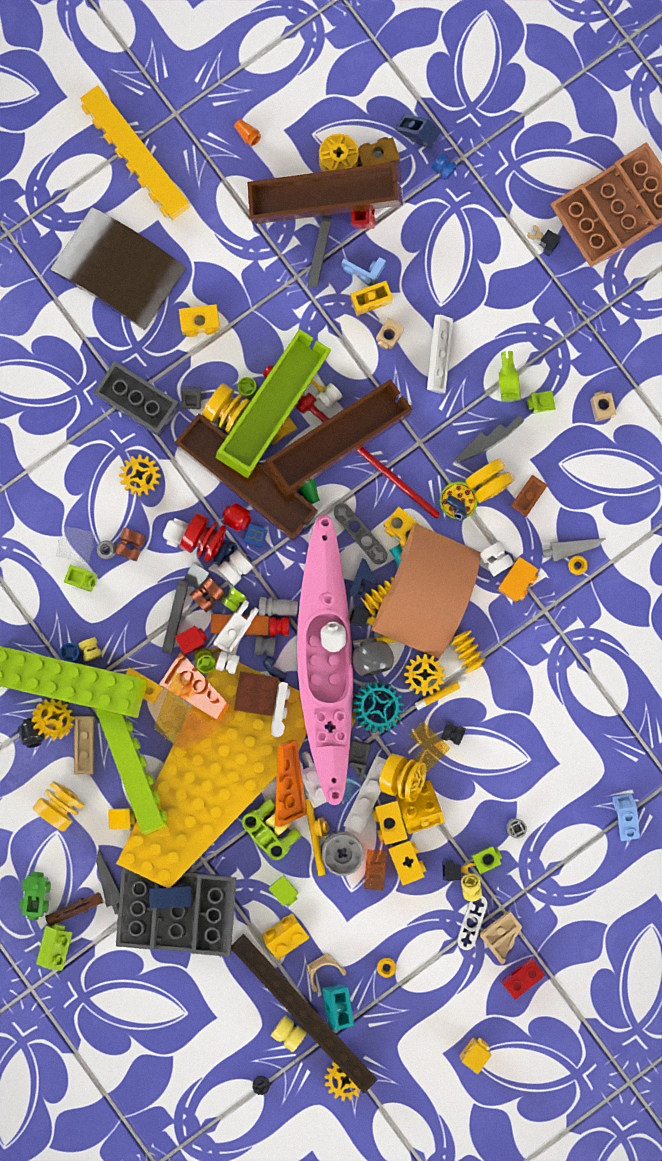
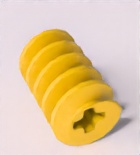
M390 577L391 584L385 580V587L378 585V592L371 589L372 596L365 593V600L361 598L365 607L373 616H376L375 609L379 611L385 594L388 595L394 580L393 577Z
M471 630L453 637L452 639L455 640L451 643V646L458 645L454 650L455 653L461 652L458 660L465 659L461 664L462 667L468 666L465 674L484 666L482 663L485 660L484 657H478L482 653L481 650L475 651L479 646L478 644H472L475 637H468L472 632Z

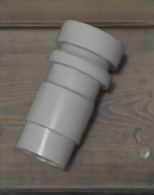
M260 597L259 616H265L266 614L270 617L272 615L297 616L298 601Z

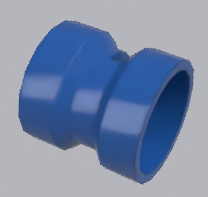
M444 153L431 166L434 171L440 172L441 177L445 180L458 167L454 162L448 161V156Z
M65 643L60 648V656L64 661L73 663L80 659L81 650L76 644Z

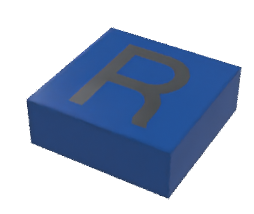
M250 523L244 542L262 548L268 530Z

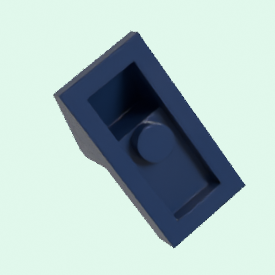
M364 558L361 559L349 596L354 598L357 597V594H362L365 586L362 580L377 585V581Z

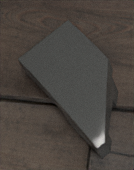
M352 740L348 758L349 765L353 768L359 780L363 781L371 743Z

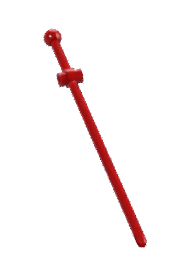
M269 365L263 371L265 378H267L274 366ZM307 393L306 396L302 395L298 402L299 404L296 406L299 412L305 414L307 411H310L323 423L330 419L314 406L317 399L311 393ZM362 447L357 450L362 457L432 517L438 518L440 516V513L365 448Z

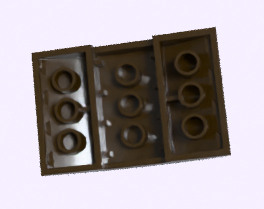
M91 208L50 270L77 288L86 291L141 329L146 330L186 270V267L128 226L95 208Z

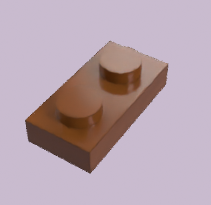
M531 475L510 507L527 517L548 485L534 475Z

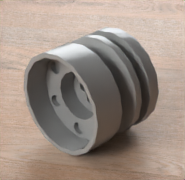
M337 831L325 839L322 846V858L326 868L331 873L338 876H348L360 868L363 862V849L360 841L354 834L347 831ZM346 848V855L342 854L339 856L338 849L343 850Z

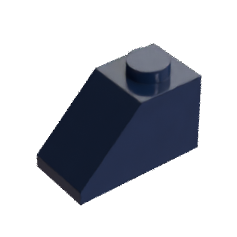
M408 114L403 115L395 128L397 132L418 145L429 148L433 146L441 133L429 119Z

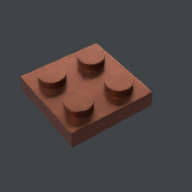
M240 671L234 710L272 716L278 677Z

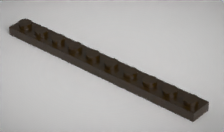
M244 934L232 944L231 950L363 1094L378 1081Z

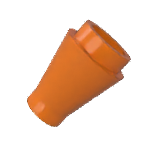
M242 119L235 123L234 128L238 131L246 145L254 146L260 141L261 134H259L260 131Z

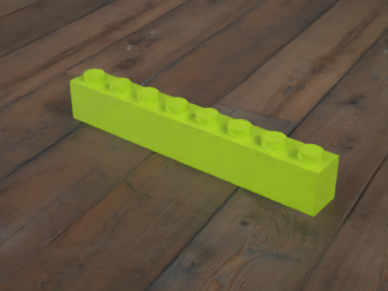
M95 709L141 833L148 835L166 827L168 816L159 805L161 798L159 793L153 789L152 784H154L151 773H147L145 768L148 764L144 755L141 756L139 752L141 746L137 737L134 738L132 731H134L132 722L127 720L125 715Z

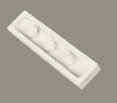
M435 315L427 390L439 394L446 391L453 319L443 315Z
M376 755L343 826L360 834L362 833L381 792L379 781L386 762L385 759Z

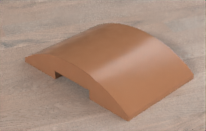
M647 142L614 162V165L586 183L575 187L550 204L590 267L612 257L662 225V164Z
M413 523L399 558L401 563L388 595L385 594L371 631L439 659L453 638L468 606L478 574L481 557L479 554L481 552Z

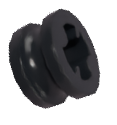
M265 1076L256 1077L252 1084L253 1091L258 1095L266 1094L270 1089L268 1078ZM260 1080L263 1081V1084L266 1083L267 1085L263 1090H259V1087L256 1088Z

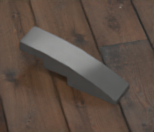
M518 416L507 428L499 424L488 437L481 432L456 457L454 463L459 464L493 448L523 424L524 419Z

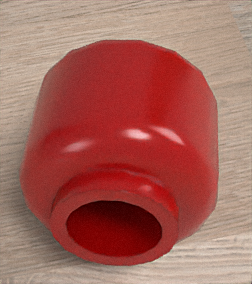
M237 503L230 507L227 506L222 513L224 524L238 532L242 529L246 530L252 520L250 511Z

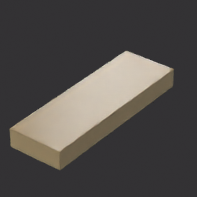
M75 716L74 774H94L95 716Z

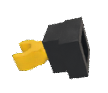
M353 607L349 620L351 625L365 627L366 624L373 626L376 618L369 617V611Z
M442 860L443 880H461V874H475L468 872V868L475 866V864L467 863L465 866L453 864L451 860Z

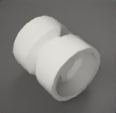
M501 541L479 554L484 563L489 564L488 569L493 577L515 564L509 555H505L506 549Z
M238 550L230 555L229 562L224 561L217 568L233 586L241 580L242 574L246 575L253 569V566Z

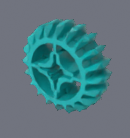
M376 681L372 682V687L369 683L365 684L366 690L362 687L359 688V692L362 695L355 694L354 697L359 700L352 703L357 705V708L352 709V712H358L354 719L361 718L358 725L366 724L364 730L368 731L371 727L372 733H376L377 728L379 733H383L384 728L386 731H390V725L393 727L397 726L394 719L397 721L401 720V717L397 714L404 712V710L399 709V706H403L404 703H398V699L402 698V696L394 695L397 692L396 688L390 691L391 684H387L384 688L385 684L383 681L379 683V686ZM374 691L384 693L389 699L380 700ZM369 695L370 706L364 711V701ZM375 703H376V704H384V703H385V705H382V706H381V707H382V708H380L381 711H379V710L371 711L372 709H374V706H376ZM392 704V711L387 719L386 708ZM375 714L382 723L372 722L367 716Z

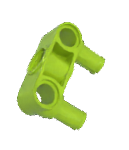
M506 351L501 352L502 368L498 373L502 402L521 400L519 375L513 362V351H508V359Z
M269 798L257 809L254 808L243 817L242 825L256 844L271 859L280 860L289 852L290 846L302 834L294 827L283 838H277L272 829L263 822L264 818L276 807ZM252 816L256 819L257 823L254 827L247 826V817ZM273 846H280L282 848L280 856L272 854L271 849Z

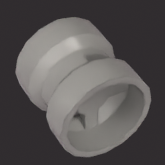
M514 818L508 821L506 831L509 836L519 839L525 836L527 826L524 821Z

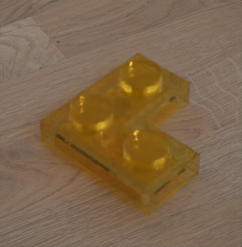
M423 721L409 735L423 748L413 760L425 763L426 774L450 750V747Z

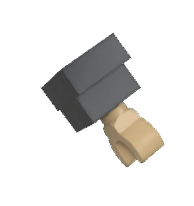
M533 225L532 229L537 233L535 235L527 233V237L531 240L540 241L539 245L544 248L543 253L550 257L559 244L561 236L549 229L543 235L539 227Z

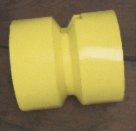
M285 1015L270 1036L276 1041H284V1047L294 1052L307 1032L299 1025L294 1027L293 1020Z

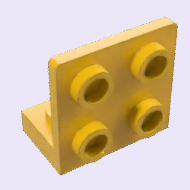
M430 780L424 782L421 793L414 802L407 801L406 798H399L398 793L395 795L408 835L445 823L440 804Z

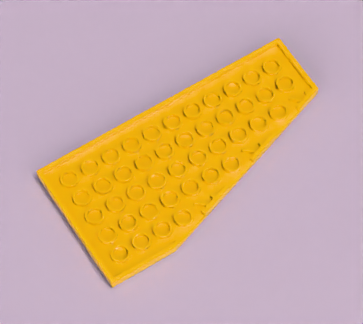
M217 653V655H216V657H215L216 665H217V662H218V658H219L220 653ZM239 662L234 675L226 670H216L215 666V669L207 674L206 679L230 706L221 720L217 721L192 705L153 786L154 791H157L161 798L159 805L168 816V820H166L167 826L145 835L141 833L136 821L116 864L166 888L172 887L277 776L278 745L290 740H296L299 752L307 735L300 691L287 686V688H290V695L288 700L285 699L284 707H287L286 718L282 719L285 729L282 736L275 738L271 734L273 715L266 716L234 710L240 671L259 675L265 674Z

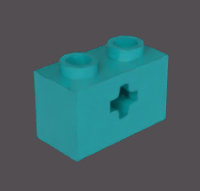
M337 984L322 988L327 1025L334 1030L353 1027L354 1022L348 987Z

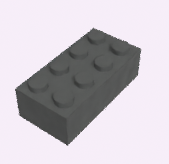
M116 361L113 362L93 392L97 398L159 438L180 407L178 401Z

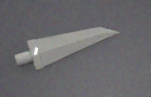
M606 538L550 543L551 549L542 550L543 558L552 556L553 561H559L560 559L596 548Z

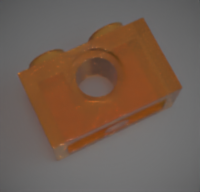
M367 848L364 889L384 891L386 850Z

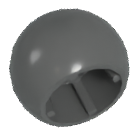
M376 638L360 642V647L353 651L352 664L355 671L361 677L379 674L393 667V652L384 641L377 642Z

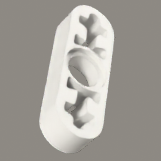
M483 896L481 897L483 906H479L477 910L478 913H481L480 916L475 913H469L470 909L475 910V904L472 901L468 903L457 937V943L463 950H470L475 945L487 908V900ZM472 916L476 917L478 920L477 925L473 928L468 927L467 919ZM464 928L469 931H475L474 935L470 933L469 940H471V943H467L466 946H463L461 938H465L467 935L466 931L463 932Z

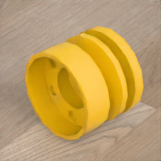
M341 133L332 134L321 143L319 165L322 172L358 167V146L348 135ZM337 152L341 153L339 158L337 157Z
M222 383L209 399L202 412V416L211 423L220 418L218 427L222 429L227 424L225 432L229 434L251 401L246 398L241 403L243 398L241 394L233 400L234 389Z
M392 753L387 758L380 775V791L392 796L398 793L399 798H406L407 801L414 802L421 793L425 782V763L416 762L413 759L408 761L406 757Z
M52 781L50 787L55 792L49 789L45 790V793L50 797L49 801L40 797L32 808L48 823L65 832L73 822L67 814L70 812L71 814L78 815V810L73 806L83 809L85 804L71 789Z

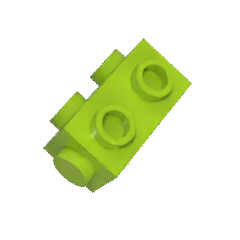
M54 924V927L45 926L36 961L37 965L46 969L63 971L72 932L65 929L66 926L61 924Z

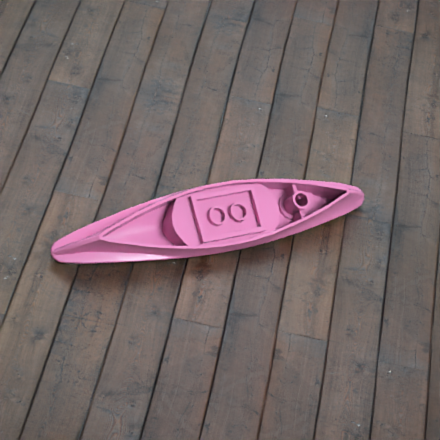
M323 514L315 520L306 557L297 627V670L304 720L318 779L326 800L332 805H337L343 800L350 748L353 703L352 641L337 537L332 519L328 515ZM329 622H337L344 626L346 630V645L337 652H330L321 644V629ZM325 725H329V726H330V730H329V731H328V729H325Z

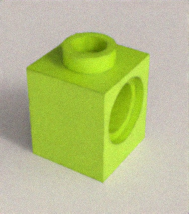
M491 845L472 854L471 858L478 872L482 874L501 865L500 859H502L498 848L494 849ZM485 854L492 855L493 860L490 864L483 863L482 859Z
M285 875L281 876L268 888L282 906L286 904L290 906L298 899L296 896L299 892Z

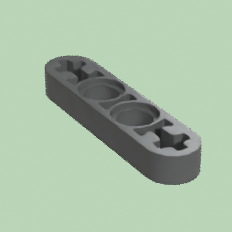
M322 216L308 287H318L332 217Z
M339 503L334 508L335 518L364 553L377 565L385 563L388 554L380 542L347 504ZM338 508H346V515L348 517L352 515L353 518L349 519L347 523L344 524L343 521H345L346 519L343 515H337L339 513ZM351 522L359 523L360 529L357 532H352L349 529ZM364 536H369L372 539V544L368 547L363 546L361 543V539ZM377 544L378 547H376L375 549L378 553H384L382 556L383 560H375L374 557L376 556V554L373 552V550L371 551V553H369L367 550L372 549L374 545Z
M178 581L162 653L172 654L175 637L177 636L189 585L187 581Z

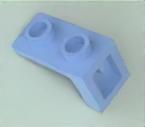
M379 257L377 262L373 261L368 270L370 273L343 259L341 266L346 273L360 276L359 279L364 283L375 284L385 267L386 260Z
M632 794L612 797L618 815L621 841L639 838L637 805Z

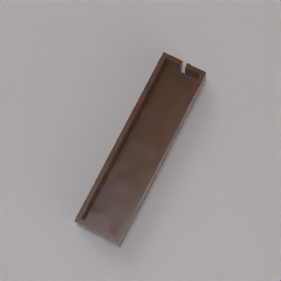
M396 162L247 182L249 217L255 224L403 205L402 188L399 186L402 185L401 169Z
M390 379L265 461L264 468L284 496L287 497L409 417L413 409L403 396L399 398L396 404L395 400H397L401 392Z
M199 413L175 441L176 447L294 542L304 530L303 524L307 526L318 513V509L297 492H293L285 497L264 468V465L258 462L250 476L246 478L215 458L227 435Z

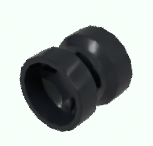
M448 721L441 739L445 741L450 740L453 744L459 746L466 728L456 727L454 723Z

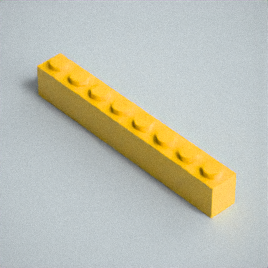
M99 85L80 98L82 102L80 107L86 115L90 114L92 116L94 126L98 130L102 129L105 133L103 137L109 145L112 143L116 147L114 151L120 159L124 158L127 164L125 165L132 174L136 173L139 177L137 181L143 189L146 187L150 193L148 195L154 203H159L161 206L159 209L164 217L167 218L169 216L173 221L188 210L190 205L187 199Z

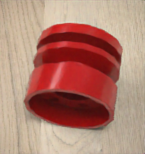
M197 512L187 527L179 547L189 553H192L198 547V558H201L206 551L204 561L209 563L220 550L225 539L227 527L222 525L216 531L219 523L215 521L209 528L207 527L209 518Z

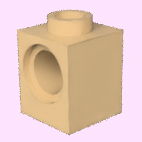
M388 318L376 336L377 345L385 350L388 348L392 350L404 332V327ZM386 332H392L394 334V338L388 340L384 337V334Z
M600 391L595 393L590 399L595 422L614 418L617 415L612 393ZM598 402H606L607 409L599 408Z

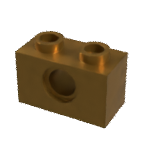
M383 137L377 140L376 143H365L358 148V159L361 166L391 162L400 164V156L393 137ZM379 151L383 156L376 158L373 156V153Z

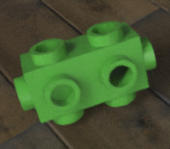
M32 872V875H27L26 879H23L22 890L25 893L24 898H21L20 910H23L22 915L27 916V919L39 920V917L44 916V912H48L49 901L45 900L46 893H50L51 881H48V877L44 876L43 872ZM34 901L38 902L37 909L32 907Z

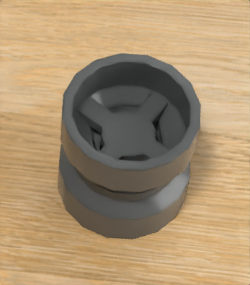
M257 636L255 655L266 653L268 656L274 657L276 638L270 637L266 640L262 636Z

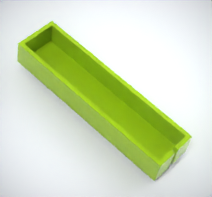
M300 329L217 451L215 458L246 478L250 476L331 352L330 348L319 341L315 342L313 349L309 348L314 338Z
M0 646V687L138 718L147 680Z

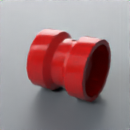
M269 617L270 636H276L277 634L289 636V617H282L281 619Z

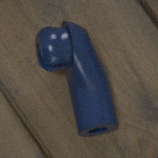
M449 495L445 503L454 507L456 520H464L467 516L465 503Z
M234 542L223 544L216 554L213 563L220 566L224 562L225 557L232 555L238 549L237 544Z
M267 656L266 660L263 661L264 668L269 675L278 677V680L283 682L287 677V673L274 667L276 659Z

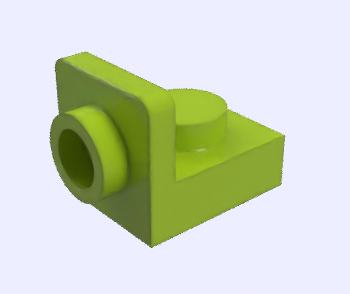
M552 391L531 392L529 398H527L528 409H532V414L554 411L556 409Z
M70 564L64 583L92 592L98 575Z

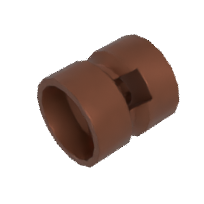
M123 528L120 535L121 542L117 543L114 553L137 562L141 553L139 547H143L146 536ZM127 543L134 545L132 550L126 548Z
M210 577L201 583V588H196L190 594L206 613L214 606V601L219 602L226 595ZM205 592L211 596L207 600L202 596Z

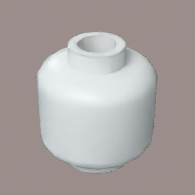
M176 518L168 521L163 532V537L167 540L166 544L177 548L178 544L180 545L188 523Z
M329 622L322 627L320 633L321 644L325 649L330 652H337L346 645V630L344 626L337 622Z

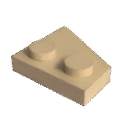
M509 910L480 932L479 935L499 962L504 964L506 961L505 957L509 949H512L515 937L518 936L522 926Z

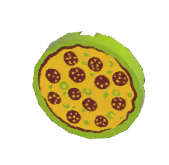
M459 481L447 485L440 495L441 510L446 516L455 519L454 507L445 503L448 496L452 495L465 503L466 518H468L477 507L478 500L474 496L475 490L470 489L466 483Z

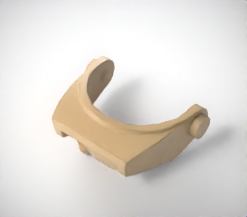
M328 953L306 966L311 988L316 993L319 990L314 983V974L321 966H336L343 976L346 975L344 967L341 968Z

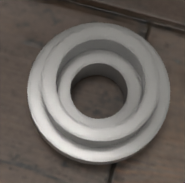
M102 541L97 546V554L102 559H111L115 555L114 550L116 547L111 541ZM105 547L110 548V552L107 554L103 552Z

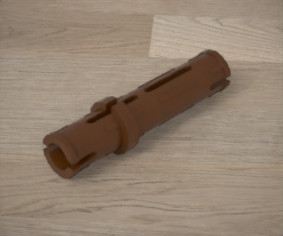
M97 892L84 899L79 898L77 902L49 915H45L47 924L52 926L79 913H86L88 909L102 904L104 901L100 892ZM88 902H91V903H89V904H87V905H85V906H82V907H80V908L77 909V907H79V906H81V905H83V904H86V903H88ZM72 910L71 912H69V913H67V914H65V915H62V916L58 917L59 915H61V914H63V913H65V912H68V911Z

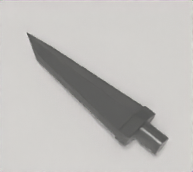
M98 849L96 864L106 907L112 906L116 915L119 909L120 891Z

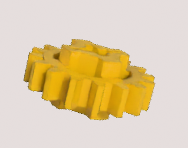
M141 455L138 456V459L131 456L132 461L125 460L127 466L120 467L124 471V473L119 474V477L124 478L120 483L121 485L126 484L125 491L131 489V495H134L135 492H138L139 497L142 496V492L149 495L148 490L155 491L154 484H160L156 480L161 478V475L156 473L160 468L158 466L153 467L156 462L154 460L149 462V456H146L145 459H142ZM139 464H146L149 468H142ZM133 467L132 473L128 475V471ZM138 472L144 474L142 475L143 479L139 480V478L137 477ZM152 476L151 482L147 484L149 477ZM137 483L141 488L133 487L131 484Z
M424 654L423 659L417 655V661L411 659L410 663L412 665L405 667L409 672L404 673V676L408 677L405 684H411L409 690L415 688V694L422 691L423 696L426 695V691H429L431 695L433 694V689L439 691L438 684L443 685L444 682L441 678L446 677V674L441 673L445 668L438 666L441 661L434 662L433 655L430 659H427V654ZM421 663V668L418 671H413V668ZM429 663L436 668L437 672H433L429 668ZM423 670H426V673L434 676L427 677L426 680H423V677H420L415 674H420L423 672ZM412 678L418 679L421 687L417 686ZM431 679H437L435 684L428 688V682Z
M51 698L49 702L45 699L42 704L39 703L32 713L34 717L31 721L36 722L33 728H39L38 735L44 733L45 739L51 736L52 741H54L57 736L59 739H62L64 735L67 736L69 734V729H72L74 726L71 722L75 718L70 716L73 711L66 709L68 704L61 705V700L56 703Z
M332 1061L333 1067H327V1071L330 1074H325L324 1078L329 1079V1081L325 1082V1086H330L329 1094L335 1092L334 1098L336 1099L340 1095L342 1101L345 1100V1097H348L351 1101L352 1095L359 1097L358 1090L360 1089L351 1080H346L342 1084L341 1076L345 1077L346 1074L339 1070V1066ZM332 1077L338 1080L337 1087L334 1086ZM347 1088H352V1089H353V1090H351V1091H346V1092L344 1091V1090L347 1089Z

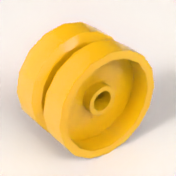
M501 458L490 462L465 480L470 489H475L482 485L474 495L479 503L496 496L515 481L510 472L497 476L505 468Z

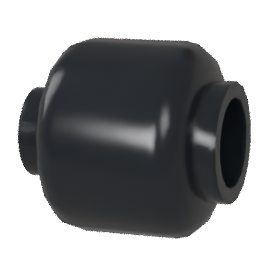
M32 718L23 720V723L18 727L20 742L22 745L27 746V748L38 747L45 739L44 733L38 735L39 728H33L36 722H32Z

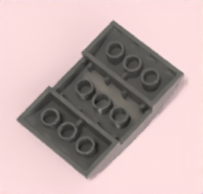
M122 868L116 946L231 957L237 877L185 872L173 886H191L192 906L150 908L149 889L164 888V886L126 868Z

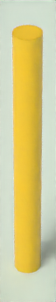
M305 799L318 876H323L326 873L319 836H316L313 823L316 821L314 810L310 800Z

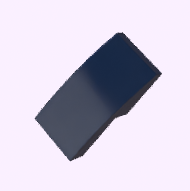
M191 886L149 889L150 908L192 906Z

